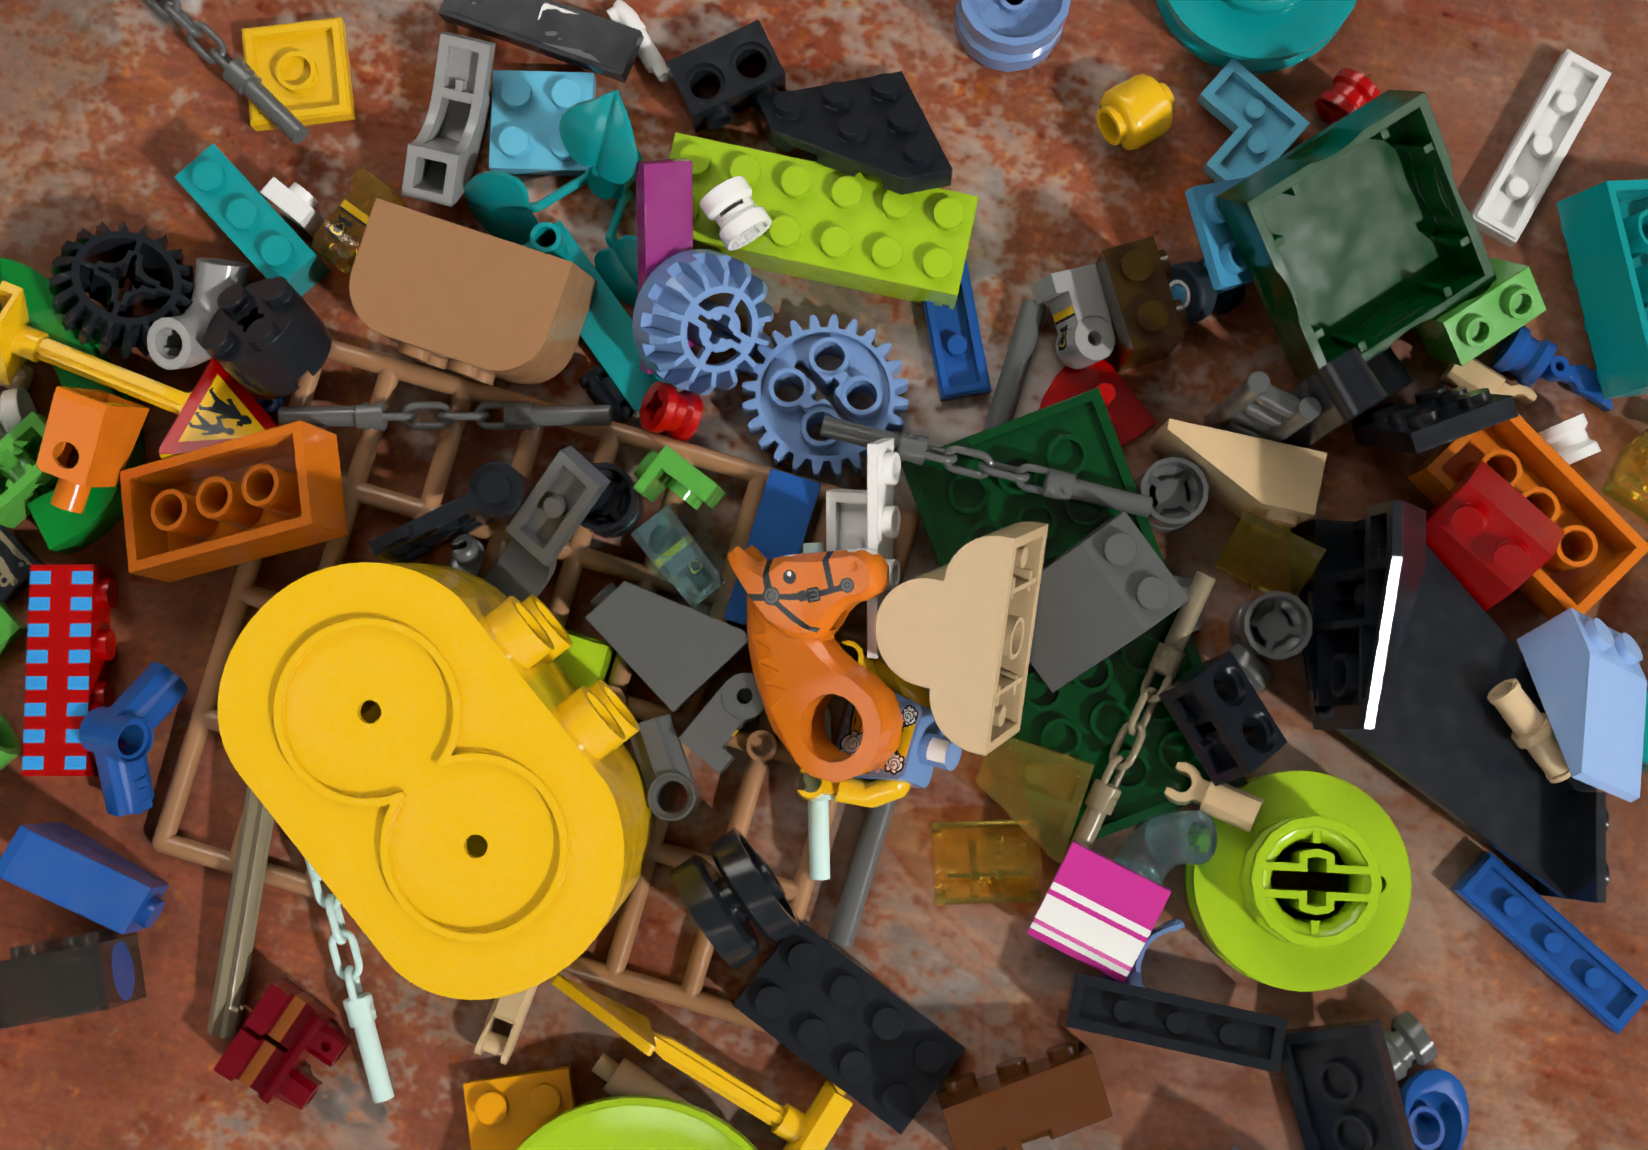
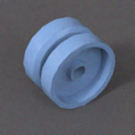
M957 0L954 14L957 38L968 55L986 68L1004 72L1029 69L1046 59L1059 42L1071 0Z

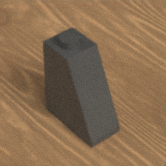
M626 581L618 588L611 582L598 592L589 602L594 610L585 617L672 712H677L748 646V634L744 630Z

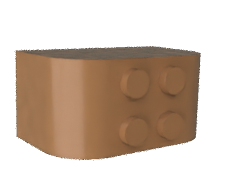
M376 198L352 267L349 292L352 305L359 318L375 332L401 343L398 350L399 353L415 358V360L442 370L448 369L462 374V376L491 386L495 377L515 384L533 385L555 377L571 360L598 282L571 261Z

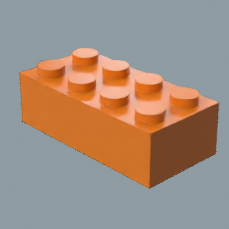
M1519 414L1518 417L1440 445L1407 477L1436 505L1483 460L1565 531L1554 556L1517 588L1548 620L1569 608L1585 614L1648 552V543Z
M301 420L120 471L128 570L131 574L173 582L348 536L337 435Z

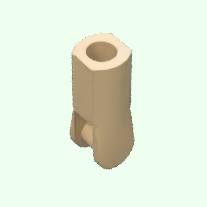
M537 986L505 997L494 998L477 1041L475 1054L481 1056L483 1051L501 1057L500 1063L507 1065ZM496 1019L513 1024L509 1037L492 1031Z

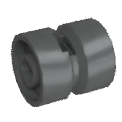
M1167 457L1156 461L1134 482L1138 494L1153 497V504L1148 517L1153 533H1169L1180 529L1203 511L1208 500L1209 486L1205 474L1195 463L1181 457Z
M1271 591L1243 602L1233 612L1229 622V638L1232 645L1235 643L1242 645L1262 663H1272L1299 654L1308 645L1312 635V617L1308 607L1297 596L1285 591Z

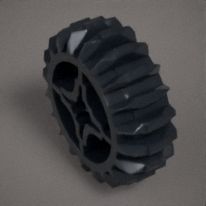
M125 220L118 225L117 231H111L102 221L96 227L95 235L82 228L77 234L76 242L66 240V243L61 248L60 256L53 260L51 268L53 277L50 278L48 286L50 295L55 296L53 297L52 308L54 314L64 315L62 325L65 331L81 329L78 338L81 346L95 339L100 342L99 351L101 355L107 353L110 350V346L120 348V354L124 360L130 356L132 347H137L147 357L149 355L147 335L152 324L162 317L182 315L193 303L191 301L195 286L192 283L194 278L193 266L182 265L184 260L182 249L167 251L169 241L166 235L156 240L149 238L147 225L142 227L138 233L129 232V227ZM144 271H146L147 273H149V274H150L151 276H153L156 280H154L153 278L149 277ZM130 278V292L125 291L122 301H117L119 288H124L126 279ZM90 298L100 302L106 311L94 304ZM136 315L143 316V317L129 318L130 316H136Z

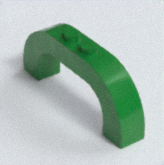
M0 257V284L2 281H6L23 288L29 320L33 328L48 333L49 339L112 363L107 353L101 355L99 341L93 339L81 346L78 340L81 329L65 331L62 325L64 315L54 314L52 308L53 297L55 296L50 295L48 290L50 279L22 263ZM52 365L63 387L103 390L131 401L127 394ZM142 429L124 470L145 464V440ZM120 481L115 487H92L83 513L66 511L50 504L54 490L27 503L49 550L66 555H72L99 540L123 517Z

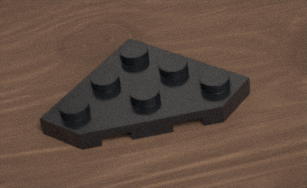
M902 71L882 73L872 77L832 82L827 85L794 91H782L777 94L757 97V115L770 145L790 153L794 147L816 154L818 164L855 177L861 171L883 180L884 189L900 195L951 185L953 169Z

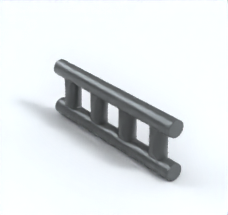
M1258 371L1252 373L1204 418L1203 423L1207 427L1281 443L1318 417L1321 413V404L1313 397H1306L1300 401L1295 396L1271 385L1268 375Z

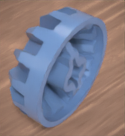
M691 249L668 258L649 275L636 299L632 329L635 346L640 358L654 375L681 390H689L699 395H709L715 387L726 391L734 388L737 385V375L740 372L752 374V371L757 367V364L752 359L757 347L761 345L768 348L771 337L763 332L765 322L774 319L773 307L764 302L768 291L765 282L751 273V266L745 262L710 249ZM717 293L731 294L725 306L707 297ZM740 301L748 315L746 335L740 331V320L734 312ZM700 315L709 320L708 323L717 329L716 332L708 329L707 324L700 321L698 316ZM688 341L701 347L697 356L692 353ZM729 348L737 351L734 356L724 362L717 364L706 363L711 352H724Z

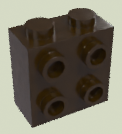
M1154 236L1102 250L1095 264L1112 320L1115 345L1111 353L1117 372L1166 359L1184 338L1183 330H1186L1188 327L1185 308L1180 299L1173 300L1168 281L1172 279V269L1167 253L1164 249H1157Z

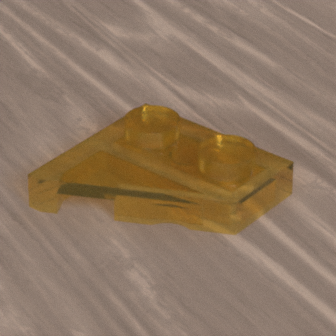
M1011 737L986 756H982L975 782L1054 861L1062 863L1095 765Z

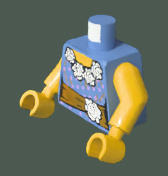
M850 640L840 642L854 647L859 656L857 662L876 675L895 693L904 719L900 746L882 768L838 783L820 779L821 786L817 791L809 793L804 790H797L798 795L804 800L815 801L826 794L831 795L832 800L835 802L876 808L903 798L910 787L926 788L930 783L934 767L948 771L954 770L959 764L962 748L955 745L946 736H943V732L938 727L931 711L930 692L928 689L911 684L900 678L888 667L882 657L878 659L867 658L862 647L856 642ZM848 702L836 747L842 752L853 755L861 744L863 727L858 711L852 703ZM803 769L800 770L801 774L809 775Z

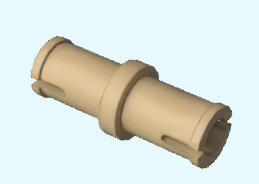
M1516 678L1507 679L1496 685L1488 693L1487 699L1496 707L1512 729L1511 738L1517 747L1527 749L1544 771L1550 783H1559L1571 777L1547 714L1541 713L1521 688V684Z

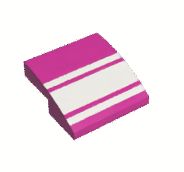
M1073 840L1027 934L1124 983L1171 894V889Z

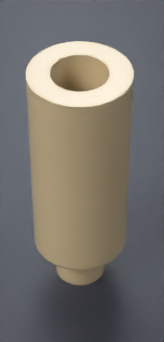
M603 1053L591 1070L607 1082L602 1090L610 1096L654 1095L687 1102L626 1057L619 1064Z

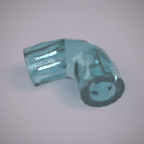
M1196 810L1173 811L1152 817L1128 836L1114 861L1163 885L1164 879L1175 866L1181 864H1204L1211 859L1217 846L1215 823L1208 814Z

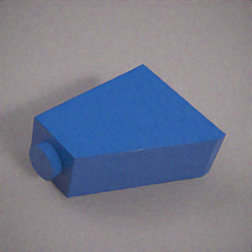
M64 822L20 825L0 858L1 879L122 935L151 927L165 906V901L161 898L169 884Z

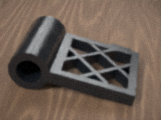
M493 461L483 464L475 470L470 478L469 493L369 541V545L375 557L391 563H409L452 542L457 536L468 534L495 520L508 527L535 485L506 463Z

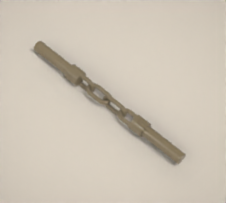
M1199 571L1196 572L1186 593L1190 600L1180 606L1164 642H1159L1148 665V671L1141 683V695L1129 721L1123 724L1109 753V763L1101 780L1095 779L1085 800L1086 810L1057 872L1072 841L1075 840L1091 849L1106 815L1111 816L1122 793L1118 786L1125 771L1135 762L1145 740V728L1157 702L1161 701L1158 694L1169 687L1173 678L1176 677L1186 656L1183 650L1216 579ZM1155 672L1165 676L1159 691L1149 687ZM1147 701L1149 702L1140 722H1138L1137 720ZM1128 732L1131 736H1137L1126 759L1123 755L1117 754ZM1114 769H1116L1117 772H1116V774H1115V776H1114L1112 782L1109 783V780H1110V778H1111V776H1112V774H1113V771H1114Z

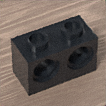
M759 20L666 62L670 81L695 133L705 128L709 131L723 128L734 120L735 114L752 106L757 110V97L786 91L785 72ZM750 63L759 64L765 69L760 76L755 78H747L739 73L743 66ZM704 84H711L719 89L718 93L710 99H700L693 94L699 86Z
M1227 651L1194 666L1158 694L1215 787L1253 773L1287 743V740L1231 651Z

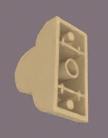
M1019 522L977 538L958 550L949 564L896 586L888 593L879 607L875 622V637L878 649L885 663L903 680L917 686L930 688L931 711L938 727L951 742L968 752L986 756L1020 731L1049 524Z

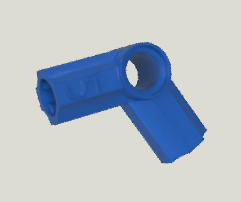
M152 662L111 707L101 706L87 713L79 729V740L82 747L95 754L106 811L117 817L128 814H140L153 806L152 799L155 795L147 754L151 750L154 741V729L184 698L185 693L188 691V687L182 678L161 663Z

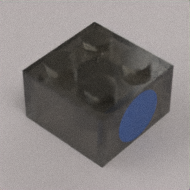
M104 929L66 938L49 939L9 948L10 958L0 961V1029L108 1010L147 997L138 934L119 937L118 932Z

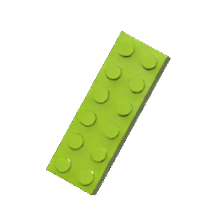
M675 132L669 159L685 158L692 160L693 249L718 251L743 261L755 269L920 304L923 301L934 302V305L942 307L944 304L954 309L979 196L942 188L900 195L884 189L882 179L861 171L853 177L814 161ZM743 176L752 189L751 198L756 206L764 207L772 220V224L761 236L751 243L730 251L719 236V225L716 221L707 218L700 207V202L708 192L719 184L733 177Z

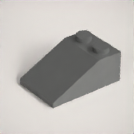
M1126 512L1115 514L1042 568L1029 662L1052 693L1148 631L1190 600Z

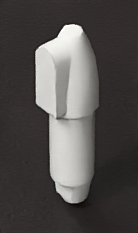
M617 0L614 2L613 7L606 10L607 15L612 21L641 30L644 39L637 55L649 73H654L659 82H666L669 76L667 66L647 33L646 26L634 9L624 1Z

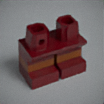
M286 977L271 983L244 1023L246 1027L240 1029L213 1071L229 1081L237 1079L258 1092L259 1098L267 1104L278 1098L284 1103L302 1110L311 1103L323 1082L301 1068L308 1056L312 1054L329 1067H332L344 1054L352 1040L336 1025L331 1023L337 1014Z

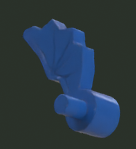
M1557 355L1552 358L1543 374L1539 377L1546 381H1561L1570 385L1574 394L1588 399L1604 412L1613 409L1612 399L1604 400L1601 385L1596 377V370H1588L1585 364L1570 366L1569 361L1565 357Z

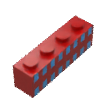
M94 564L30 565L22 776H99L95 754L82 747L79 740V729L87 713L97 707H111L115 700L114 687L109 682V661L113 660L116 653V636L110 628L111 609L115 608L118 601V585L115 578L112 577L113 570Z

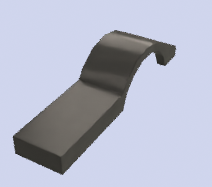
M571 445L561 449L505 531L511 535L510 541L497 563L483 579L499 589L507 598L514 596L522 602L531 594L538 597L555 571L557 565L556 558L611 481Z

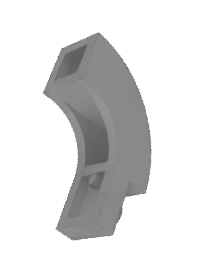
M450 32L440 33L431 101L420 133L407 147L401 195L452 207L464 193V186L471 179L490 116L492 92L489 91L496 43Z

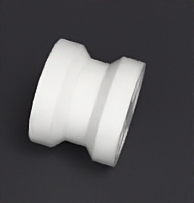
M1584 413L1538 433L1569 465L1601 451L1597 441L1589 439L1585 429L1588 422Z

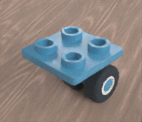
M1247 177L1198 185L1185 191L1204 258L1198 260V262L1188 261L1171 265L1172 279L1168 281L1173 300H1181L1186 311L1188 324L1204 320L1210 315L1213 308L1220 315L1231 311L1243 301L1245 284L1253 282L1216 198Z

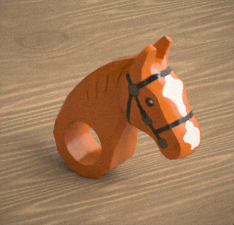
M754 545L745 550H742L739 546L727 553V558L732 570L747 592V634L752 670L757 689L774 732L794 761L811 777L838 783L882 768L900 746L904 719L895 693L876 675L846 653L834 639V636L850 611L858 603L874 599L886 591L889 584V566L885 558L876 550L868 548L791 554L767 559ZM834 695L844 697L852 703L862 720L863 735L861 744L853 755L842 752L832 744L825 730L824 716L826 706Z

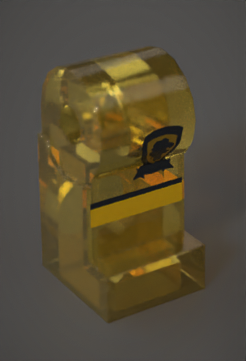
M361 166L349 182L352 188L335 212L320 226L312 243L314 252L347 275L351 274L376 198L408 208L396 191Z

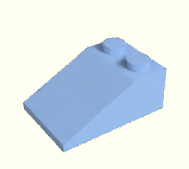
M1569 608L1518 638L1517 642L1572 778L1631 803L1640 798L1647 693V679L1639 664L1643 660V654L1636 641L1629 634H1621L1607 627L1599 618L1592 619L1573 608Z

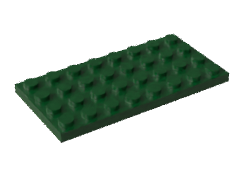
M1099 387L940 447L947 449L953 445H960L986 452L996 462L1016 467L1029 463L1076 474L1077 479L1138 494ZM955 453L957 461L953 465L980 471L978 464L980 461H983L982 459ZM925 459L922 466L908 461L901 462V467L939 567L949 564L958 550L967 543L1019 522L1049 524L1043 561L1044 567L1112 516L1121 512L1070 499V502H1065L1020 489L1015 481L991 475L983 479H975L952 473L943 466V463ZM1027 471L1030 478L1025 483L1043 487L1046 475ZM1127 513L1164 563L1148 518ZM1179 608L1148 631L1053 693L1029 662L1020 731L1005 741L1049 857L1067 850L1086 810L1085 800L1095 779L1101 780L1106 770L1113 743L1123 724L1129 721L1141 695L1140 687L1148 671V665L1159 642H1164ZM1192 634L1183 650L1186 656L1171 684L1191 668L1202 663ZM1155 672L1149 687L1159 691L1165 676ZM1162 700L1157 702L1145 728V740L1135 762L1125 771L1118 786L1122 793L1111 816L1106 815L1096 839L1187 806L1176 805L1164 796L1167 787L1178 792H1185L1192 785L1187 776L1175 771L1178 762H1187L1193 765L1200 772L1202 779L1211 782L1209 775ZM1146 701V703H1145V705H1144V707H1143V709H1142V711H1141V714H1140V716H1139V718H1138V720H1137L1138 722H1140V720H1141V718H1142V716H1143V714H1144V712H1145V710H1146V708H1147V705H1148V703H1149V702H1147V701ZM1127 732L1117 755H1123L1127 759L1137 736H1131ZM1114 769L1113 774L1109 780V783L1112 782L1117 772L1116 769ZM1245 776L1226 783L1238 787L1246 784L1247 781Z

